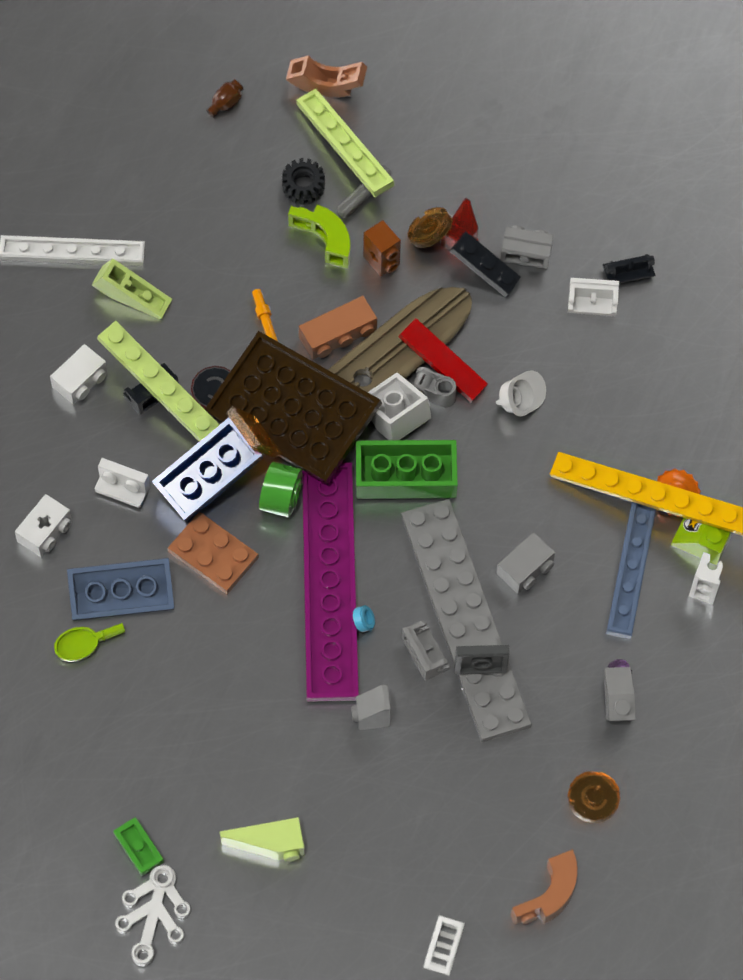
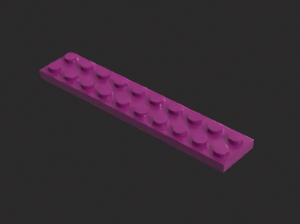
M352 462L340 465L328 485L302 470L307 702L356 701V696L359 695L357 628L353 621V611L356 608L353 479Z

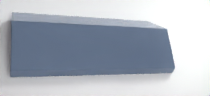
M169 558L67 569L72 620L174 609Z

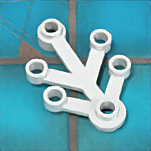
M166 865L155 867L150 873L149 881L134 890L125 891L122 895L124 906L134 908L137 906L139 898L154 891L151 901L126 916H119L115 922L117 931L125 934L132 929L133 924L147 916L141 942L132 949L133 961L139 966L149 965L153 961L154 952L151 945L158 918L168 932L170 943L178 945L184 940L183 930L176 926L162 903L164 894L166 893L175 906L174 912L177 918H188L191 910L189 904L183 901L174 887L176 882L174 870ZM166 876L168 880L165 883H160L158 878ZM133 895L135 900L132 903H128L125 901L127 896ZM181 906L187 908V912L184 914L178 913L177 910ZM121 921L129 923L126 928L119 927ZM179 932L181 936L175 940L171 938V934ZM141 952L148 953V957L144 960L139 959L138 955Z

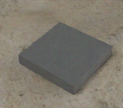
M509 645L456 646L455 674L507 673Z

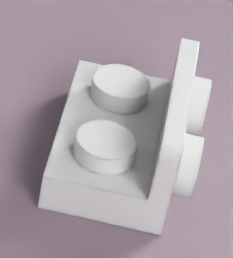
M102 458L98 465L100 478L95 486V492L140 508L150 489L148 474Z

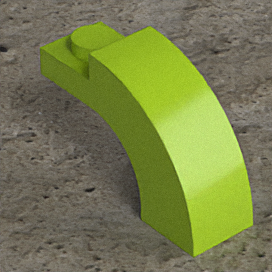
M316 205L314 212L304 207L297 208L291 206L288 212V226L320 236L326 244L325 263L348 269L350 263V237L343 221L334 212L320 205Z

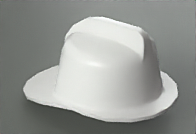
M533 370L526 371L505 382L500 388L499 399L495 402L497 405H502L503 409L507 412L514 413L519 417L525 416L543 404L546 397L545 381L538 372Z

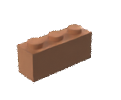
M361 296L299 325V339L312 360L318 357L323 358L339 347H347L354 340L371 335L377 330V317L365 297Z

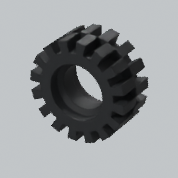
M299 158V163L296 160L291 161L292 166L287 164L286 170L282 172V186L288 199L292 197L293 203L299 200L300 205H304L305 200H307L308 204H311L312 198L317 201L319 195L322 196L323 190H325V173H323V168L319 167L316 161L312 164V159L308 158L307 162H303V158ZM307 176L313 182L309 186L301 187L296 185L294 181L298 177Z

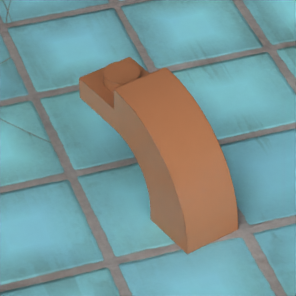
M308 55L290 61L286 80L306 92L317 89L322 96L346 97L350 96L353 88L363 86L367 66L363 62H358L342 67H331L316 62Z
M573 849L548 859L547 869L551 877L550 887L541 896L512 907L511 917L514 924L520 922L524 925L535 921L538 915H540L543 924H546L555 919L566 908L573 895L577 879V861Z

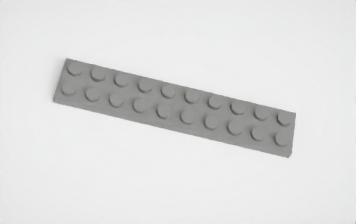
M450 499L402 512V520L454 666L456 646L503 645ZM509 661L507 673L458 674L481 742L531 728L532 724Z

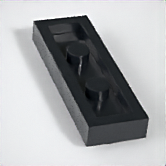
M466 231L461 234L450 250L454 256L504 297L509 295L521 278L520 275Z

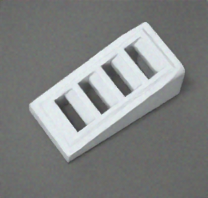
M439 915L423 968L445 975L450 974L465 923ZM441 926L457 930L456 935L441 931ZM438 936L454 940L453 945L437 941ZM435 946L450 950V955L435 952ZM432 956L448 961L447 965L443 966L431 962Z

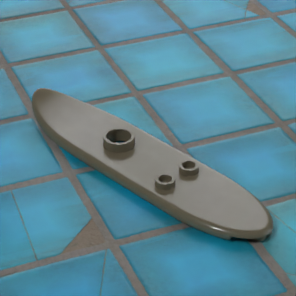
M442 287L420 296L396 313L328 370L366 392H369L395 373H399L406 379L425 361L399 338L400 333L417 318L446 345L459 332L470 314L472 307L470 293L465 288ZM358 375H366L370 377L371 383L367 386H360L359 382L355 383L354 378Z

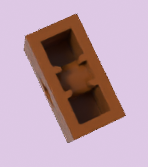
M382 220L364 232L363 257L380 277L387 272L392 273L400 264L401 240Z

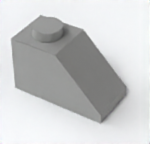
M631 667L604 668L606 720H636L635 693Z
M388 684L378 686L356 696V706H351L352 720L353 722L358 721L359 730L390 727Z

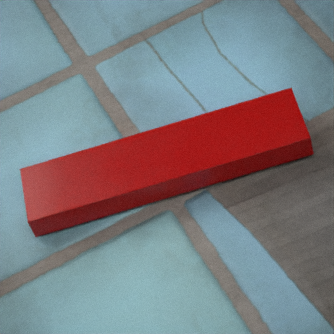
M417 318L400 333L399 338L438 374L452 378L456 383V390L470 403L488 385L483 378Z

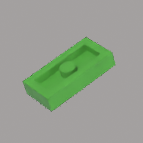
M136 817L113 831L114 836L141 877L164 863V859Z

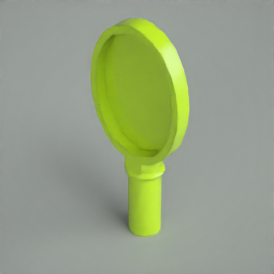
M123 623L100 630L99 632H95L87 627L69 629L56 639L54 644L55 653L63 661L75 662L83 660L94 653L99 642L125 633Z

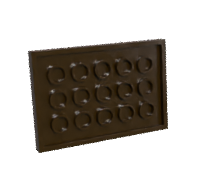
M258 331L205 410L220 423L231 417L248 439L328 485L382 402L379 398Z

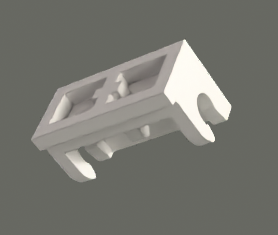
M570 278L568 313L616 316L619 281Z
M703 552L689 597L713 605L721 582L719 577L723 563L719 561L717 569H709L707 565L710 562V554Z

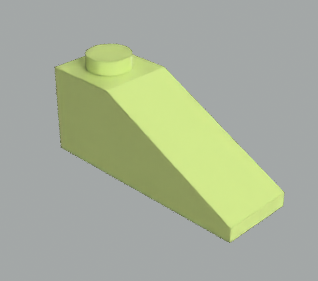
M111 259L101 267L92 283L93 287L111 299L157 319H162L172 301V298L115 259Z
M299 817L220 831L221 844L224 846L275 860L284 859L286 862L296 861L300 859V856H304V844Z

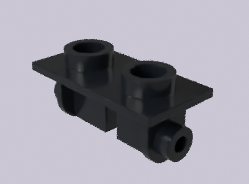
M645 254L640 257L615 262L610 261V263L603 264L607 280L619 281V284L656 276L653 265H655L653 255Z

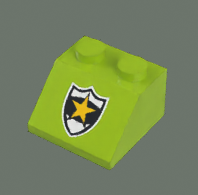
M683 518L671 546L699 558H702L703 552L710 554V563L717 565L732 532Z

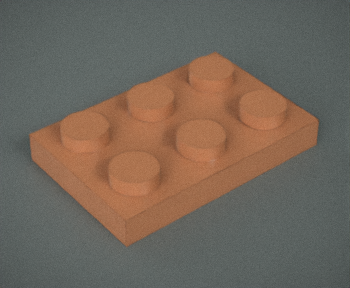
M200 511L168 547L170 554L225 594L232 590L259 558L257 552Z

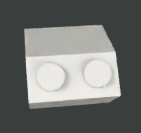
M395 373L368 392L379 398L382 402L371 421L378 432L388 440H400L431 419L428 397L399 373Z

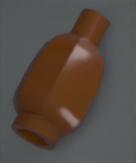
M235 79L232 82L224 83L213 95L212 105L206 110L207 113L214 117L219 111L230 109L241 98L243 86Z

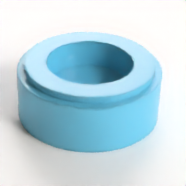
M366 605L354 609L353 621L356 628L360 632L372 630L375 625V617L372 610Z

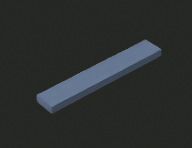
M634 502L631 503L606 631L608 635L627 639L632 638L656 509Z

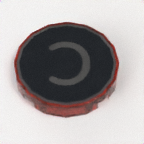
M211 366L198 372L192 380V397L205 409L231 370L225 367Z

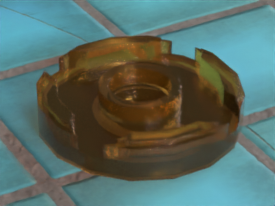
M434 207L423 212L425 215L422 218L418 216L413 220L407 235L415 247L425 248L432 246L448 233L453 220L445 208Z
M584 772L576 776L570 784L567 796L569 807L574 815L582 821L589 823L604 822L611 818L618 810L620 802L619 787L614 779L606 773Z

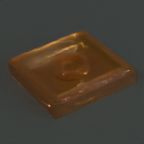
M235 407L227 411L228 417L254 451L272 458H276L282 453L255 415Z

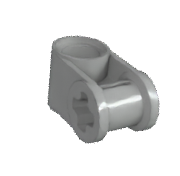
M425 367L417 369V376L412 385L427 396L429 402L441 407H450L455 403L456 383L452 378L433 372ZM443 390L450 391L447 394L441 393Z

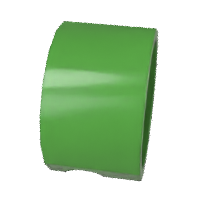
M274 461L271 462L263 482L259 510L289 518L300 495L302 469Z

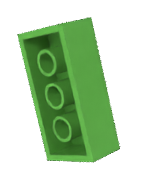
M456 440L356 441V499L457 498Z

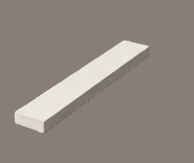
M1 235L0 260L104 265L111 259H115L123 266H144L145 241Z

